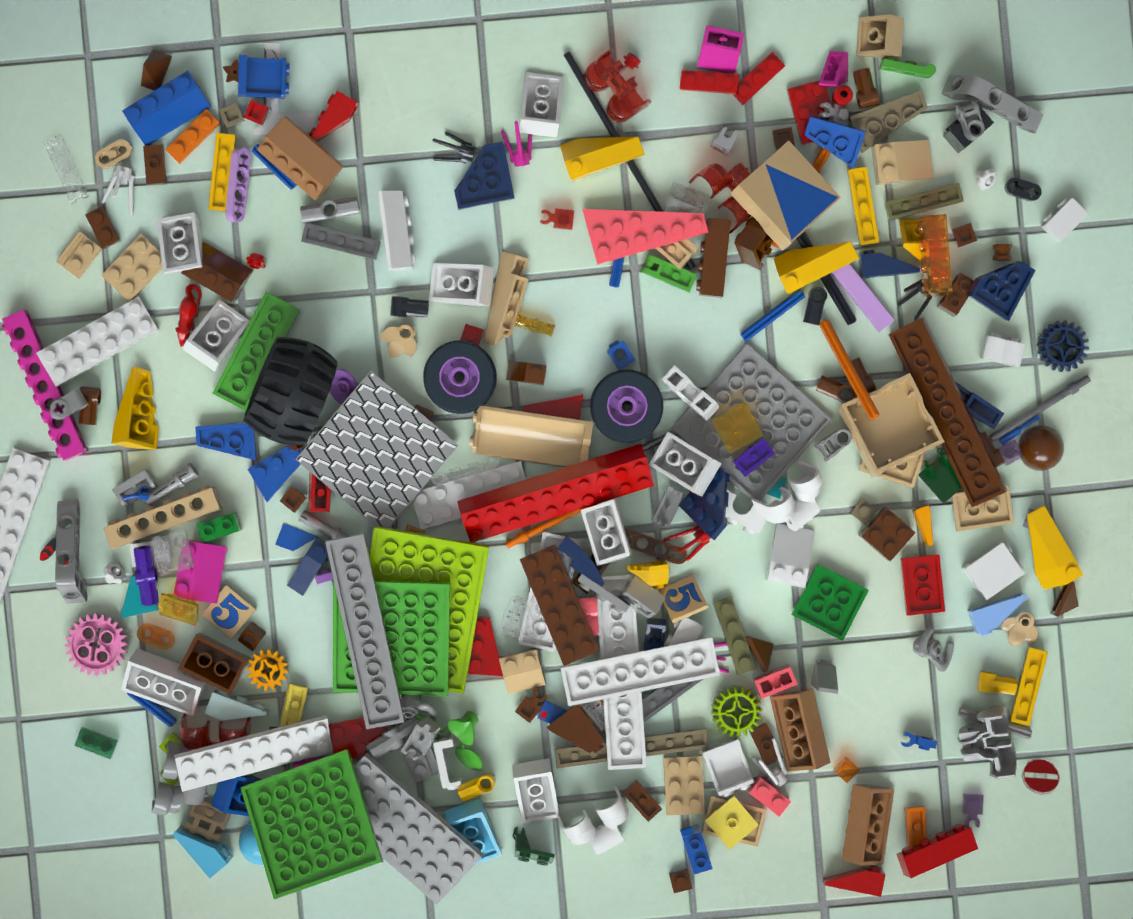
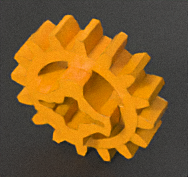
M262 649L260 650V656L255 653L253 655L255 660L250 659L248 661L252 666L247 667V670L251 671L247 677H253L251 684L258 683L257 689L264 686V690L267 691L269 686H271V689L275 690V684L281 686L283 685L281 680H287L284 673L289 672L288 669H285L288 662L282 661L285 656L279 657V651L272 654L271 649H268L267 653ZM268 657L275 659L278 663L270 661ZM261 660L260 668L255 670L257 662ZM266 665L268 668H272L270 674L268 672H264ZM280 670V675L275 680V673ZM258 677L265 678L267 682L260 680Z

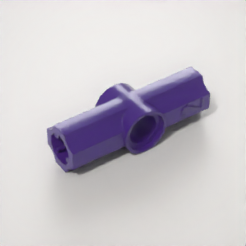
M151 546L135 547L133 549L136 563L135 580L136 584L139 585L141 603L145 606L158 604L159 597L156 584L158 582L156 566L153 564Z

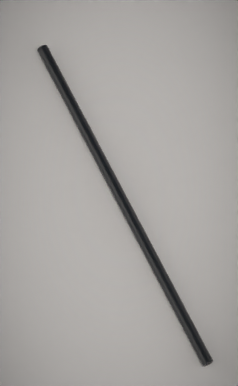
M571 52L565 53L563 56L610 136L620 137ZM634 160L626 162L654 211L664 212ZM690 258L686 263L689 270L696 267Z

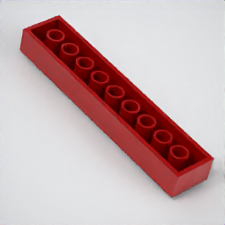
M638 444L459 500L457 503L469 541L474 543L653 487L654 483L642 444Z

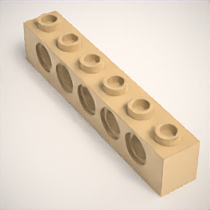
M207 485L198 488V493L191 495V492L180 495V499L173 502V499L161 502V507L155 508L154 505L143 509L144 513L137 515L136 512L125 516L126 520L119 522V519L107 522L108 526L103 529L111 550L223 509L215 487L209 488ZM197 497L203 501V506L200 509L194 505V500ZM179 504L185 508L183 515H179L176 512V507ZM160 511H164L167 515V519L164 522L158 518ZM142 518H146L149 522L146 529L140 525ZM125 524L131 529L129 535H125L122 532Z

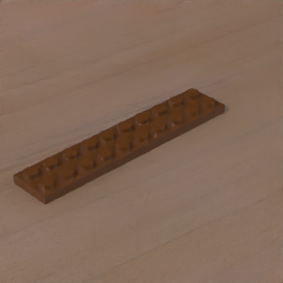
M924 317L888 334L907 374H911L922 396L926 410L933 418L944 440V443L941 445L971 507L1007 492L1008 490Z

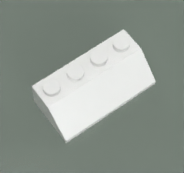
M378 191L388 269L391 272L413 269V264H416L415 252L411 253V245H414L413 234H409L408 226H411L410 214H406V207H409L408 195H404L403 191Z
M136 648L128 661L121 690L194 716L206 682L178 669L179 663Z

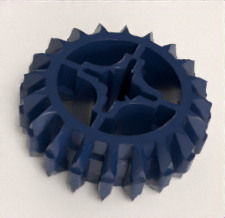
M1064 320L1061 325L1059 321H1056L1055 327L1053 324H1049L1048 329L1042 330L1045 336H1038L1042 342L1036 345L1038 347L1042 346V350H1038L1037 354L1043 353L1044 356L1040 360L1047 359L1045 366L1048 367L1052 364L1051 370L1053 371L1057 367L1059 372H1063L1064 368L1067 372L1071 371V367L1077 369V363H1084L1080 357L1086 358L1088 356L1083 351L1089 350L1088 346H1084V343L1089 342V340L1082 338L1086 333H1079L1081 330L1080 326L1074 329V322L1068 325V322ZM1061 331V335H1059L1056 342H1049L1054 333ZM1067 332L1074 337L1076 344L1070 342ZM1063 343V345L1069 346L1070 348L1063 349L1055 345H1060ZM1049 349L1056 351L1059 360H1056L1051 355ZM1076 350L1073 358L1065 362L1068 352Z

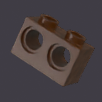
M963 273L957 274L937 307L952 317L957 316L969 297L967 293L974 280Z

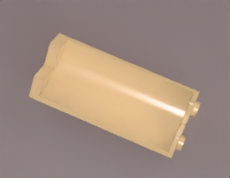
M479 406L478 412L474 411L472 423H476L475 436L470 438L469 447H473L472 454L559 467H567L588 460L593 422L488 406Z

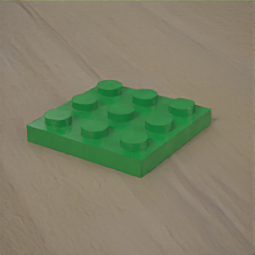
M817 564L791 615L843 641L869 590Z

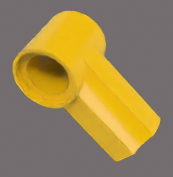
M980 671L977 690L987 693L999 692L1015 695L1018 685L1017 679Z
M483 773L481 776L459 785L457 789L459 796L464 802L483 793H488L494 788L496 779L491 773ZM482 779H489L491 786H483Z

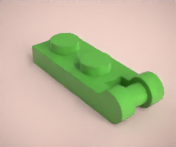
M887 57L881 61L879 70L928 79L935 74L936 67L933 64H928L926 67L919 66L914 61L898 62L897 58Z
M647 254L645 259L647 261L645 266H642L641 273L690 293L697 274L683 268L679 270L675 265ZM654 264L659 265L657 272L651 270Z

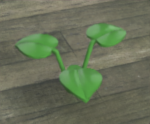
M467 711L461 719H451L448 722V726L442 728L439 733L449 729L462 742V748L457 747L455 749L458 760L472 770L482 771L483 762L478 753L470 748H466V745L474 743V726L479 722V718L475 713ZM417 714L415 717L421 721L426 716Z

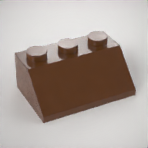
M202 242V267L184 270L181 274L235 304L254 270Z
M199 632L195 635L178 669L231 695L251 658Z

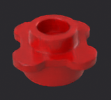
M251 253L249 257H246L247 264L251 268L260 269L266 267L264 265V256Z

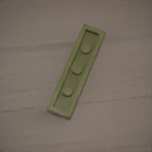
M956 183L887 201L884 205L888 221L961 203L964 199L960 184Z
M732 597L713 602L737 675L755 670L756 666Z

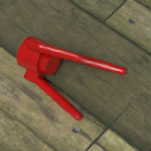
M697 525L691 529L666 537L663 541L666 542L695 532L693 534L695 539L678 550L679 553H682L698 542L700 545L686 559L689 561L710 542L709 539L711 538Z

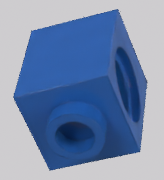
M617 340L609 345L610 349L607 353L618 370L635 361L624 341L619 342ZM617 349L625 351L626 356L624 359L619 360L615 357Z

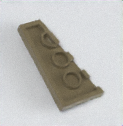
M922 90L849 117L852 127L865 130L866 132L860 148L861 153H864L874 144L928 108Z

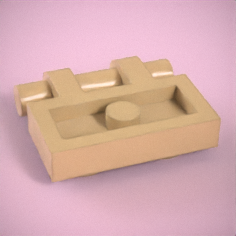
M204 801L201 805H192L188 817L194 819L193 823L185 821L183 829L188 830L190 834L206 837L205 840L210 842L211 840L219 842L221 835L215 833V830L217 828L224 831L231 814L223 813L213 807L211 803ZM200 822L209 825V830L199 827Z

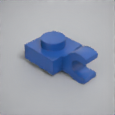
M903 732V735L910 738L907 743L901 742V745L904 747L917 744L919 749L927 751L930 748L936 749L937 741L935 739Z

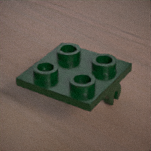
M938 448V458L930 465L927 460H924L922 462L924 470L918 476L944 504L962 489V486L947 454L942 452V448Z
M518 827L514 829L512 835L515 840L514 857H518V860L522 862L534 860L537 861V864L548 866V863L552 864L555 854L531 850L525 829L522 828L520 834H518Z

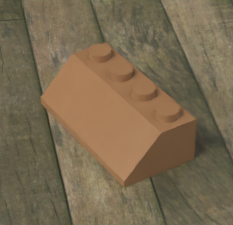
M284 116L265 136L257 149L314 200L327 192L344 167L287 116Z
M796 690L770 697L787 771L813 770L830 764L814 690Z
M853 784L850 809L848 811V824L845 831L843 861L860 866L881 865L884 863L894 795L893 788Z

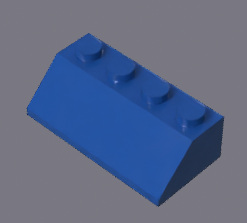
M186 71L125 108L122 112L144 145L149 146L200 115L206 109L208 110L211 108V105L192 74Z

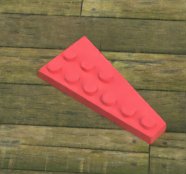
M582 209L598 265L709 233L703 213Z

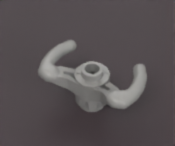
M930 625L924 631L922 637L914 641L913 651L922 658L926 657L931 660L939 671L944 672L952 659L954 643L952 641L947 642L943 660L940 655L942 652L940 642L929 639L934 631V627Z
M402 695L401 704L404 717L412 718L421 710L428 711L430 713L429 718L434 721L436 720V709L428 702H420L421 695Z

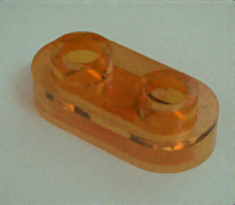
M143 624L137 630V637L141 642L156 648L167 650L175 643V636L171 631L153 624ZM146 629L150 630V636L145 635ZM164 636L169 638L168 643L163 642Z

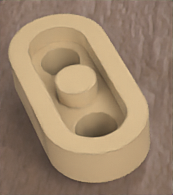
M119 139L96 153L95 161L103 169L112 168L131 156L132 146L128 141ZM121 147H126L125 153H120ZM105 156L109 157V161L107 163H104L103 161Z

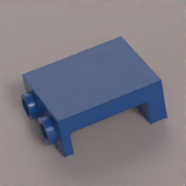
M239 55L238 97L284 99L285 94H289V83L286 82V75H289L290 63H286V58H250L247 55Z
M696 824L680 829L693 873L699 874L713 869L699 825Z

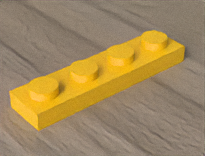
M216 133L208 210L226 212L231 155L236 146V135Z
M867 167L849 169L847 174L859 246L879 243Z
M1032 647L1027 648L1009 721L1027 726L1030 725L1048 655L1047 651Z

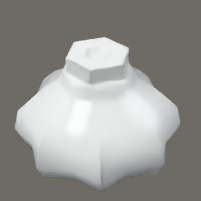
M994 169L978 170L976 178L980 190L989 189L991 185H994L997 177Z
M110 562L103 569L107 583L120 584L126 578L124 569L119 564Z

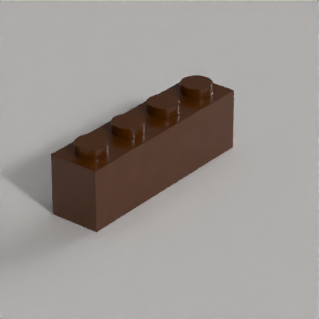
M707 218L706 224L709 233L705 234V239L700 244V253H703L702 261L699 260L698 272H701V279H697L696 291H699V296L722 298L731 220Z

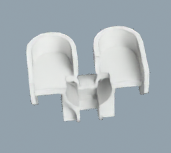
M801 460L798 463L805 476L798 482L789 480L793 491H795V501L790 491L783 487L779 488L784 497L781 502L774 500L771 504L767 505L759 500L752 499L758 514L764 519L775 524L786 521L788 528L793 531L803 528V525L809 520H813V517L820 512V508L814 498L821 491L822 476L817 467Z
M617 785L614 788L618 799L614 804L604 809H599L594 804V808L603 824L595 827L591 823L585 809L582 810L584 814L582 820L571 827H566L561 816H557L560 826L570 842L575 845H581L590 841L594 851L599 855L603 852L607 853V850L614 846L619 847V844L625 841L618 825L628 818L629 809Z

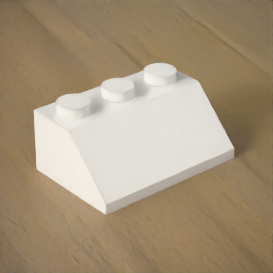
M616 499L581 510L597 566L632 555Z

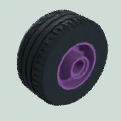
M450 341L441 345L433 351L424 367L423 383L426 393L433 403L450 413L466 414L478 410L479 406H484L489 401L496 388L497 373L493 360L483 348L469 341ZM463 372L465 374L463 382H456L455 376L457 373Z
M628 369L618 370L605 376L595 387L590 400V413L597 429L607 438L622 443L636 442L649 436L660 423L664 408L663 397L656 383L644 373ZM624 401H628L632 405L629 412L624 411L621 407Z

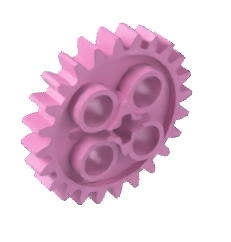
M95 613L93 619L88 614L86 615V620L83 617L79 618L80 624L77 622L73 623L75 629H68L72 635L65 637L70 643L64 646L70 647L66 654H72L69 662L76 661L74 668L80 665V672L87 669V675L94 671L95 676H98L100 670L105 675L107 674V668L112 672L114 671L113 665L120 666L118 660L125 659L121 654L128 652L123 646L129 643L123 641L127 635L121 634L124 627L118 629L119 621L113 624V617L106 620V614H102L99 618L98 613ZM87 628L93 630L94 635L92 638L87 637L85 633ZM99 628H101L102 631H101L100 636H99V639H98ZM106 632L112 635L111 642H107L104 639ZM97 639L98 644H100V647L96 648V645L93 644V642L97 641ZM83 646L88 648V656L82 655L81 648ZM95 650V660L92 661L91 658ZM101 651L107 653L108 659L106 661L100 659Z

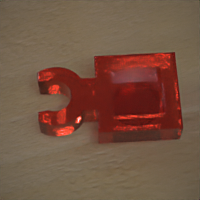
M555 208V214H552L549 210L541 211L542 214H547L549 217L546 221L540 220L541 224L547 225L553 222V228L572 230L574 210Z

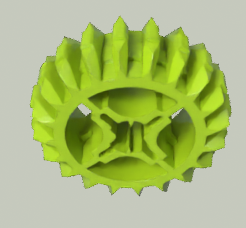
M733 685L732 692L729 687H726L727 694L724 695L722 691H719L722 698L720 699L715 696L714 700L718 704H711V707L716 709L711 711V715H717L712 721L713 723L719 722L716 725L717 729L724 727L722 729L723 734L729 730L730 737L733 736L734 732H736L737 737H740V731H743V734L747 736L746 729L749 728L753 732L754 729L751 725L759 726L755 719H762V716L757 714V712H762L763 709L756 707L761 704V701H754L757 698L756 694L749 696L751 689L744 693V686H741L740 690L737 691V686ZM738 696L746 698L752 707L741 706ZM733 697L732 705L722 709L725 701ZM736 705L739 710L742 709L741 712H738L737 718L734 713H731L735 710ZM752 713L750 719L745 724L740 725L742 717ZM721 715L733 717L735 726L725 723Z

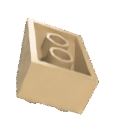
M929 140L875 144L871 147L876 185L933 178Z

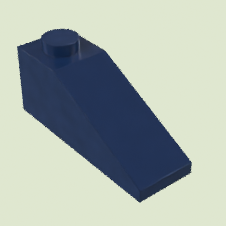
M874 250L863 251V254L859 255L860 259H858L861 279L921 272L919 267L882 253H875Z
M319 537L314 540L287 584L288 587L302 596L328 558L325 541Z

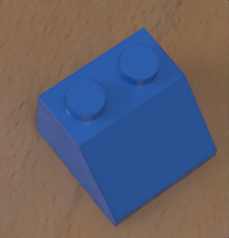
M247 774L218 782L211 805L223 813L249 816L240 787L263 779Z

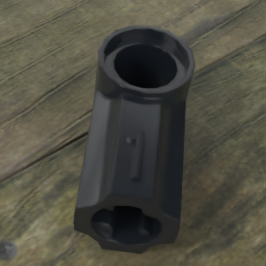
M814 287L809 291L803 322L819 326L827 299V292L824 288ZM816 290L822 292V299L820 301L813 299V293Z
M398 296L391 297L390 316L428 317L429 301L413 300Z

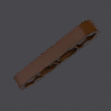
M624 528L625 532H628L627 536L633 538V534L637 535L634 539V546H631L630 543L632 541L628 540L631 549L675 564H683L686 561V551L681 553L684 557L676 561V557L670 555V558H666L670 546L673 547L671 551L678 553L681 547ZM640 538H645L648 541V545L644 549H640L637 546V541ZM658 544H663L666 547V552L662 555H658L655 552V547Z

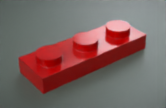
M772 52L739 82L738 94L732 95L743 106L775 77L785 65Z
M681 71L680 90L738 94L739 74Z

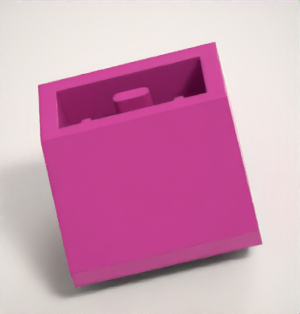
M707 25L697 67L721 73L735 74L744 33Z

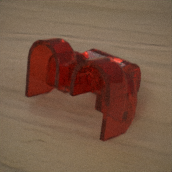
M611 48L601 54L586 68L584 82L590 90L595 92H602L610 87L614 95L607 103V113L613 121L624 123L646 109L652 101L650 99L643 101L637 93L636 87L638 84L635 82V76L625 81L620 73L627 69V65L623 66L620 60L616 63L610 56L613 51Z
M716 163L709 164L699 171L689 183L691 184L697 178L703 177L712 188L713 193L709 198L713 199L727 187L733 191L750 175L749 168H745L742 163H739L727 173L721 165ZM733 196L717 207L718 209L723 206L728 208L736 218L737 224L730 230V234L752 217Z
M184 713L180 721V738L186 748L195 750L248 736L251 734V717L247 718L243 728L237 730L223 728V721H220L218 725L220 741L211 742L209 735L210 720H207L203 727L188 728L187 714Z

